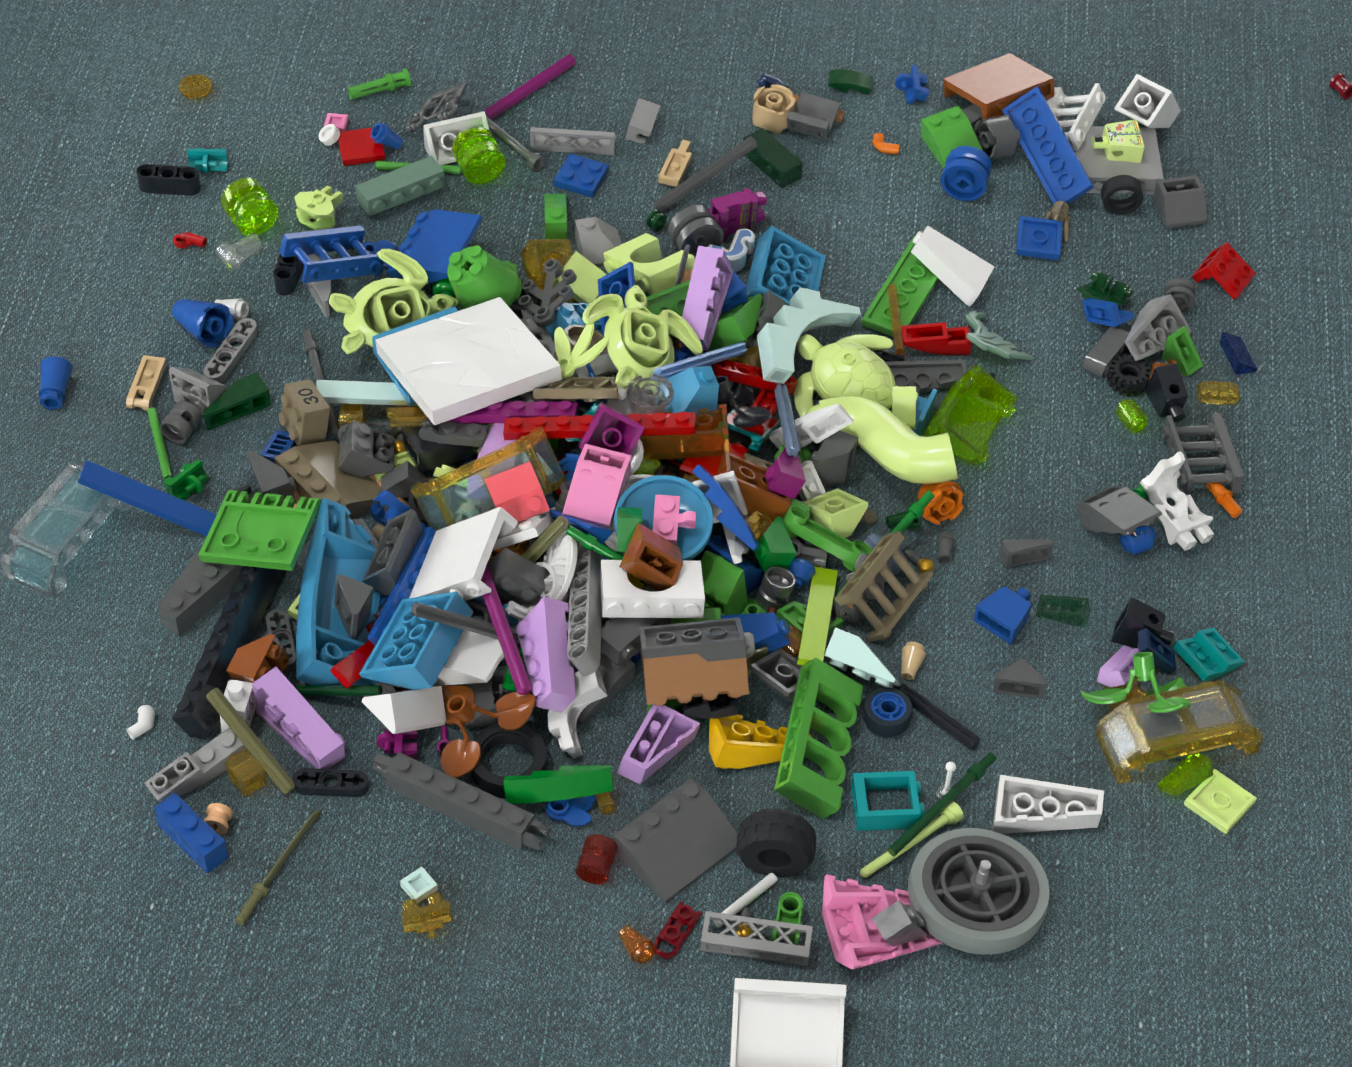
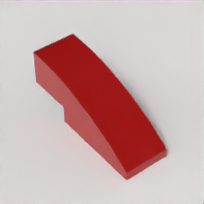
M946 322L901 326L904 346L940 355H971V342L966 338L967 333H969L968 327L947 328Z

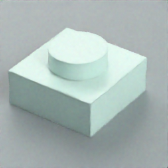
M423 867L400 880L401 887L416 904L438 890V884Z

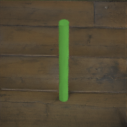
M376 161V169L394 171L411 163ZM440 165L444 170V174L461 175V166Z
M152 407L147 410L165 481L168 477H173L164 438L159 429L160 422L157 410Z

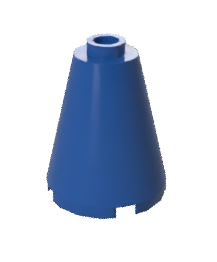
M180 299L172 308L173 318L201 344L211 348L221 345L219 342L223 338L226 339L232 331L234 317L229 311L230 308L221 303Z

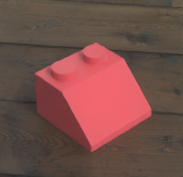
M530 461L485 478L495 508L502 507L518 522L550 510Z

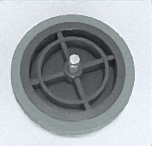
M962 828L942 833L922 847L911 867L908 881L910 905L915 912L918 911L922 920L927 924L924 926L927 932L940 942L957 950L983 955L999 954L1014 950L1028 942L1037 933L1047 914L1050 891L1048 879L1042 865L1026 847L1001 833L978 828Z

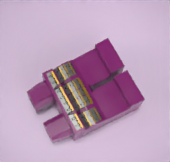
M749 188L743 189V192L711 199L710 213L724 232L723 242L726 241L727 236L735 234L739 229L756 230V223L765 220L764 210L760 206L766 205L767 198L762 191L752 193Z

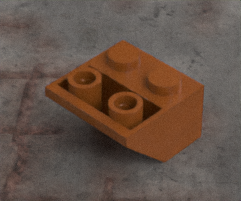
M638 523L619 567L658 591H662L675 585L683 562L678 546Z
M269 634L238 648L227 668V672L233 680L253 683L275 667L281 672L284 671L288 666L289 655L276 635Z

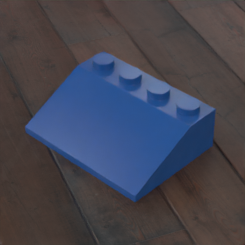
M437 209L429 212L424 211L416 217V222L408 231L405 241L400 245L399 252L416 260L424 268L428 276V283L448 278L447 268L450 263V255L467 248L483 218L481 215ZM390 265L389 269L387 270V274L391 278L404 279V277Z

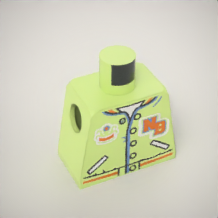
M1137 120L1106 124L1102 136L1092 137V148L1104 149L1106 159L1141 163L1144 143Z

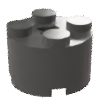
M1009 115L977 121L974 126V132L982 150L990 160L1014 155L1017 142L1020 140V133L1015 129Z

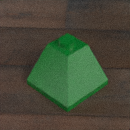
M776 517L758 543L760 548L755 551V556L764 572L770 567L788 569L796 555V550L782 518Z

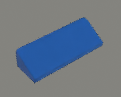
M550 509L549 514L556 520L558 516L562 515V511ZM562 515L569 520L568 522L571 526L586 535L590 533L601 544L613 533L612 530L568 515Z

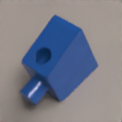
M1001 587L976 605L973 621L1011 645L1029 618L1032 605L1028 600L1031 598V595L1025 588H1019L1015 593L1007 587Z

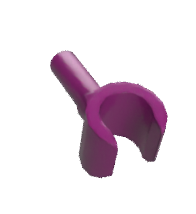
M447 726L441 727V741L437 744L438 756H440V750L450 743L448 741Z

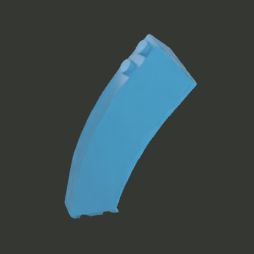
M326 498L321 500L302 578L296 632L297 680L314 686H343L330 670L369 641L367 637L378 618L380 592L373 589L371 615L358 639L349 638L334 604L336 575L342 574L362 582L376 548L371 543L372 537L362 525H356L349 517L351 512L344 505ZM362 678L352 686L374 685L378 681Z

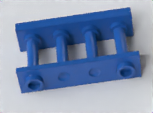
M361 225L283 234L280 254L283 257L297 256L305 266L302 276L303 283L381 274L384 261L379 258L378 254H370L362 245L365 229ZM355 249L360 256L351 257L346 250ZM336 251L341 258L331 259L327 252ZM316 253L321 261H311L308 254Z

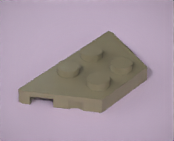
M570 377L548 384L549 388L533 389L534 399H563V401L569 402L584 399L585 402H593L598 399L619 398L618 387L614 377Z

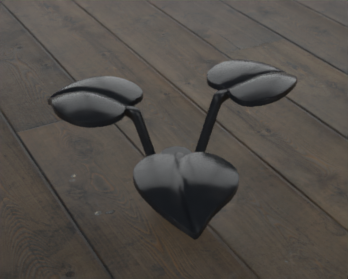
M727 376L716 377L719 384L717 407L721 409L734 407L738 414L733 419L735 426L739 428L754 427L772 417V413L762 407H750L745 411L740 410L739 407L753 401V392L741 383H737L730 388ZM707 421L705 425L695 423V434L667 436L670 440L679 444H696L705 434L710 435L708 429H710L712 421Z

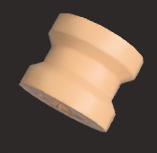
M209 804L206 809L207 817L204 818V821L218 835L226 834L229 828L227 822L233 815L232 810L224 804Z

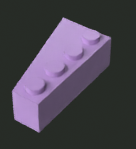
M277 667L252 683L257 714L315 769H330L345 758V742L343 738L328 726Z

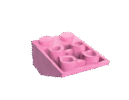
M585 444L575 468L562 515H568L609 528L615 515L617 503L623 495L631 475L632 455Z

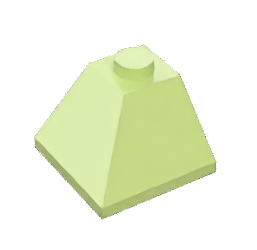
M838 488L803 501V503L811 507L809 519L844 538L852 535L868 508V502Z

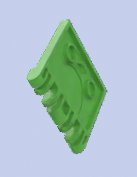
M228 490L198 554L200 561L293 571L315 517L318 515L321 499L310 497L308 500L307 497H300L296 508H294V497L287 495L284 499L283 495L266 493L263 497V494L256 492L251 503H249L250 498L247 491L240 493L237 490Z

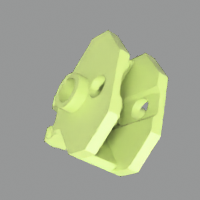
M326 186L321 191L316 189L314 192H299L294 197L299 222L314 230L332 229L336 225L335 208L342 202L344 195L339 191L332 195L333 190L329 186Z

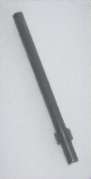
M304 330V349L306 355L310 358L315 380H325L318 357L319 348L317 342L314 341L311 330ZM327 403L330 406L328 420L330 434L337 435L339 428L332 403Z

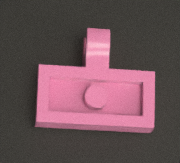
M655 495L653 532L677 545L678 527L694 529L696 526V512L687 511L679 514L680 496Z

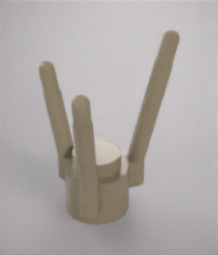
M1058 201L1054 203L1052 210L1048 211L1044 219L1064 222V241L1068 242L1069 222L1071 219L1068 213L1070 208L1066 202Z

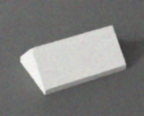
M485 111L423 125L425 150L428 156H432L439 165L495 153Z
M441 686L364 697L361 701L393 734L445 725L446 715Z

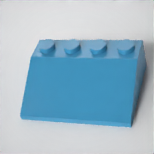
M771 225L757 241L746 286L747 298L760 293L763 296L769 290L786 302L785 305L790 306L789 300L799 288L819 290L826 256Z
M457 591L402 599L359 675L362 678L412 690L432 688L443 666L446 665L453 648L457 645L463 629L413 616L411 614L413 603H422L471 617L473 614L472 609Z

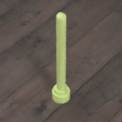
M955 802L950 803L940 813L939 817L930 822L896 856H892L887 851L860 870L861 877H869L944 825H955L964 819L963 811Z

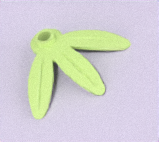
M594 323L591 325L586 324L572 353L567 334L561 327L556 328L554 343L558 357L557 362L561 366L562 379L570 378L576 368L585 366L593 361L607 345L609 338L605 337L586 351L592 340Z

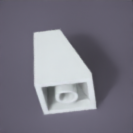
M1136 74L1114 108L1117 112L1137 120V122L1148 128H1170L1181 111L1172 91Z

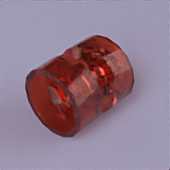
M592 834L587 836L582 847V855H580L575 868L576 875L581 880L590 884L599 885L606 883L612 869L611 864L618 850L617 844L609 837Z

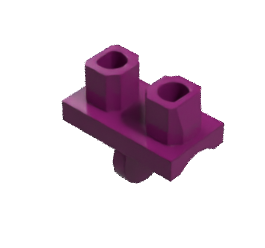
M385 729L384 733L377 736L376 744L384 749L385 754H390L391 749H394V756L400 752L416 760L418 753L417 742L404 743V739H418V730L393 734L389 729Z

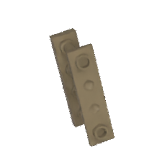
M900 531L884 535L834 598L840 606L849 603L855 604L872 625L874 630L867 637L869 642L883 641L892 634L891 630L918 594L927 588V582L933 576L931 571L917 574L901 554L899 545L905 538ZM890 557L894 559L910 579L906 588L901 585L887 567V561ZM878 572L899 596L893 604L875 583L874 577ZM866 588L886 611L881 620H879L862 598V593Z

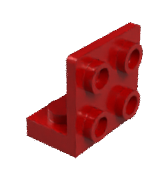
M1226 242L1211 251L1191 277L1197 283L1203 279L1209 280L1213 277L1232 299H1236L1253 278L1255 272L1233 247Z

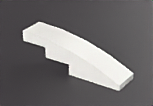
M840 404L824 407L795 419L800 449L813 441L816 444L852 424L854 419ZM782 427L774 430L769 436V439L778 449L782 445L785 446Z

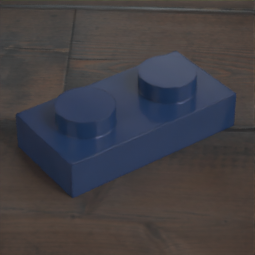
M1147 628L1138 631L1139 642L1137 646L1139 652H1152L1156 667L1162 669L1167 674L1175 672L1174 650Z

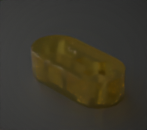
M1204 381L1196 387L1197 399L1202 403L1230 405L1240 400L1239 386L1235 383Z
M755 511L747 519L757 542L760 541L763 534L773 523L767 514L760 511Z

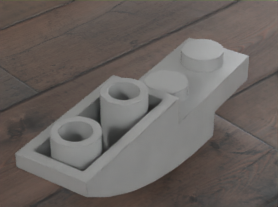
M229 727L191 756L188 752L184 753L144 783L159 803L174 793L181 796L229 769L231 766L228 762L247 748Z

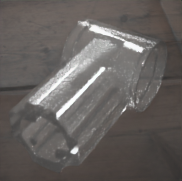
M253 233L232 244L229 241L222 242L216 248L215 255L228 269L235 270L242 265L245 258L263 250L259 237Z

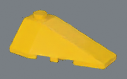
M739 714L709 719V753L715 767L741 769L781 761L787 733L786 727H780L777 730L766 726V722L757 720L756 723L742 720L743 715Z

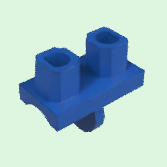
M912 64L909 75L902 73L896 77L895 86L905 91L907 104L912 105L915 100L924 102L929 95L928 88L924 87L927 82V75L919 73L917 65Z

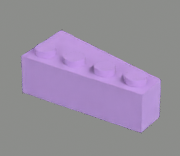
M698 246L682 318L688 322L697 334L702 344V349L708 351L732 279L733 270L724 249ZM680 340L682 346H683V347H687V346Z
M543 597L516 626L533 695L536 698V706L562 713L576 698L574 668L569 667L570 659L567 656L569 622H566L565 613L569 612V605L566 602Z

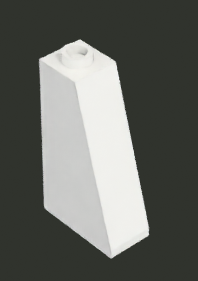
M927 225L923 233L918 231L912 242L915 246L911 252L967 306L971 307L983 289L994 266Z

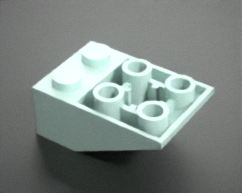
M835 628L824 655L830 660L829 664L845 672L847 668H850L856 676L868 681L870 677L876 679L875 682L886 688L899 687L901 685L859 636Z

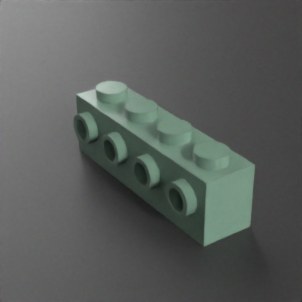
M429 156L356 185L357 202L370 217L445 187L444 170L432 156Z

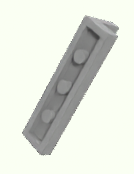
M535 127L530 129L531 151L614 156L615 132Z
M705 911L701 951L808 966L813 926ZM710 920L722 921L727 928L720 934L708 932ZM744 924L748 925L753 933L746 938L739 937L734 929ZM767 928H772L779 933L780 937L774 941H766L761 933ZM794 932L806 933L805 946L794 945L788 936Z

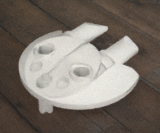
M568 528L547 549L544 561L536 563L543 567L545 590L530 603L519 605L510 601L508 607L505 608V613L519 620L517 625L543 597L566 603L570 601V584L577 562V541L565 534ZM536 537L523 541L516 548L515 553L521 556L536 541ZM510 626V629L517 630V629H516V626H514V627H511V626Z

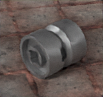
M179 401L160 424V432L171 443L182 445L202 421V414L190 402Z
M782 567L768 568L765 571L762 584L756 596L757 604L765 611L769 607L778 610L787 605L796 579L794 575Z

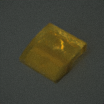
M420 407L385 408L390 427L422 426L424 419H428Z

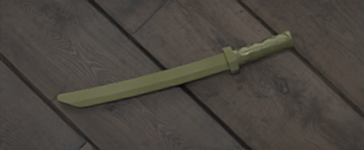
M316 810L311 814L262 884L255 883L253 885V893L235 918L237 924L244 926L261 898L267 897L269 894L268 886L318 818L321 811Z

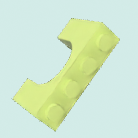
M645 233L604 252V267L610 273L628 262H632L634 265L635 285H638L642 291L653 295L675 286L683 250L661 259L662 254L658 238ZM688 254L684 271L693 270L695 258L691 254Z

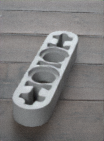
M243 318L237 322L204 368V376L220 383L226 380L258 334L255 320ZM233 342L242 343L240 346L237 347L231 346ZM223 357L231 358V360L227 362L220 361V359Z

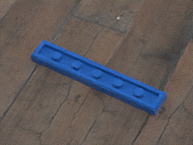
M88 460L83 464L77 482L204 536L208 535L217 515Z

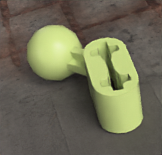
M892 386V413L912 430H915L916 386Z

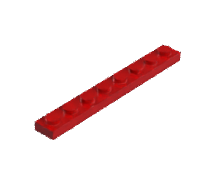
M695 412L625 414L645 426L641 436L695 434ZM594 415L505 418L504 440L582 438Z

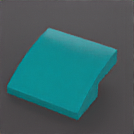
M1215 628L1198 630L1194 638L1178 640L1173 647L1203 682L1230 673L1245 662Z

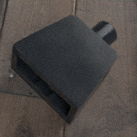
M1174 363L1155 367L1145 393L1158 416L1165 417L1171 415L1174 422H1179L1185 418L1183 406L1188 398V394L1178 366Z
M1131 597L1115 623L1111 642L1138 648V631L1147 628L1165 644L1170 645L1175 632L1163 628L1164 613Z

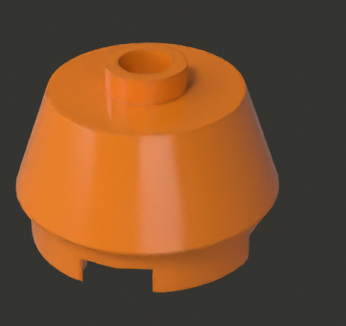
M955 482L923 484L919 489L918 500L927 490L931 491L935 496L924 508L922 515L926 520L936 525H941L940 522L948 518L951 521L954 520L964 507L961 504L964 494L961 487Z

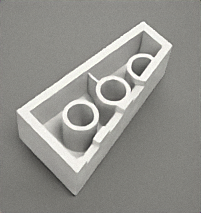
M1000 775L992 831L1009 834L1098 828L1102 815L1104 791Z

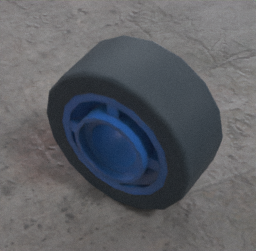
M886 687L876 689L868 695L865 701L863 720L873 733L884 737H893L907 730L912 716V703L907 695L895 688Z

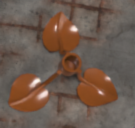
M439 685L442 687L446 715L445 723L459 725L464 736V741L461 739L453 740L443 749L441 766L445 774L454 778H460L472 771L480 760L481 746L476 741L469 742V735L464 726V723L470 722L474 718L475 711L492 718H498L499 726L505 730H516L528 721L534 709L536 698L530 693L526 695H519L517 692L506 694L496 702L497 712L493 713L474 704L475 693L471 688L463 685Z

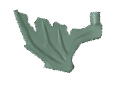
M972 311L965 315V321L974 329V333H967L966 338L982 350L990 351L1005 359L1011 358L1028 361L1034 359L1032 355L1026 352L1015 351L1016 346L1003 340V337L995 332H988V328L981 323L986 317L984 312Z

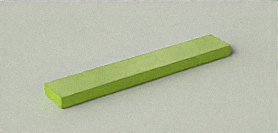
M814 566L816 572L812 576L797 665L803 666L815 657L821 661L824 659L838 574L837 570Z

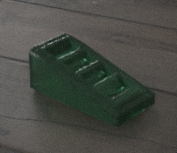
M1040 594L1036 616L1073 626L1087 627L1090 613L1089 599ZM1047 604H1051L1050 610H1046Z

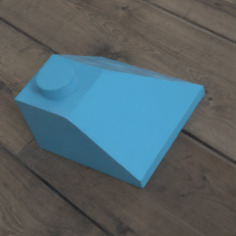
M711 366L691 367L660 382L671 413L695 412V422L714 421L716 419L719 384Z

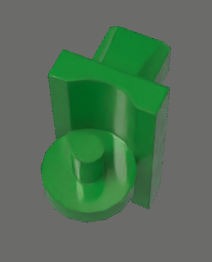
M196 460L192 464L186 463L181 467L180 473L177 476L168 477L163 484L171 496L185 500L192 493L200 494L204 490L203 485L210 479L203 469L202 461Z

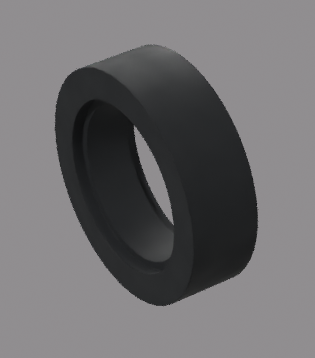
M498 723L484 728L473 739V741L478 742L481 746V757L476 767L470 771L471 777L482 791L497 798L506 799L503 782L505 777L493 774L483 763L486 753L491 748L499 744L514 743L523 746L530 752L533 757L531 766L517 776H530L533 771H546L547 769L545 743L534 729L525 724L516 730H505Z

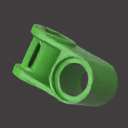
M794 892L784 893L779 899L775 921L801 925L803 908L801 896ZM787 907H792V908H794L795 910H794V911H788V910H786L785 908H787ZM773 929L772 941L780 937L775 929ZM794 932L788 936L794 945L799 944L800 932Z

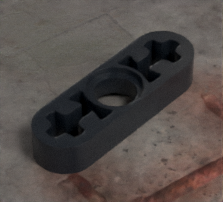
M302 768L293 775L294 789L301 795L361 797L369 789L367 775L358 770ZM330 778L338 781L333 787L325 786L324 782ZM304 779H308L306 784H301ZM342 780H346L345 787H343ZM355 781H360L358 786H353Z

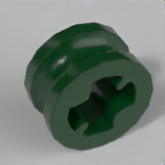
M655 209L647 217L646 225L650 228L652 227L657 232L664 227L667 216Z

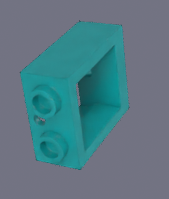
M915 771L853 773L851 793L856 831L909 829L924 815V804L919 802L918 796H921L920 781H916ZM908 789L911 809L868 811L866 790Z

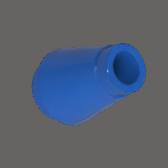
M377 123L371 131V138H373L375 143L399 149L403 143V139L384 123Z

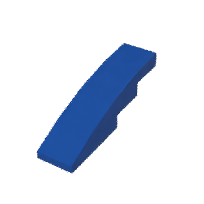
M698 464L692 472L710 487L704 496L722 510L716 519L752 550L757 551L760 546L750 524L737 503L721 483L702 465Z

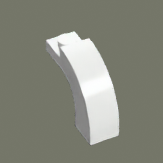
M598 670L586 676L582 675L579 671L574 674L576 698L562 713L552 710L548 712L549 732L558 739L562 751L567 752L572 758L583 755L576 730L580 713L590 703L608 696L602 674Z

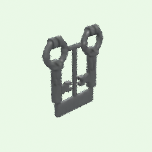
M463 82L433 93L429 99L425 100L413 118L405 124V130L408 133L417 131L426 121L435 118L440 121L451 119V116L458 111L457 104L465 93L467 83ZM444 101H445V102H446L445 107L442 108V109L438 112V110L440 109V107L442 106V104H443ZM432 107H436V108L434 109V111L432 112V114H431L430 116L426 117V114L428 113V111H429Z

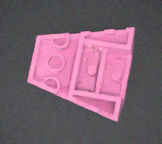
M827 874L824 877L822 917L835 961L853 970L942 944V942L933 937L929 932H927L928 935L924 938L897 946H892L884 940L872 917L898 900L905 906L910 905L908 891L895 889L893 892L884 890L883 886L873 884L872 887L859 885L856 880L847 879L846 882L835 880V876Z

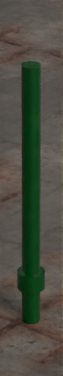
M989 752L979 763H974L968 768L967 774L887 849L892 856H896L974 781H979L985 775V770L996 761V756Z

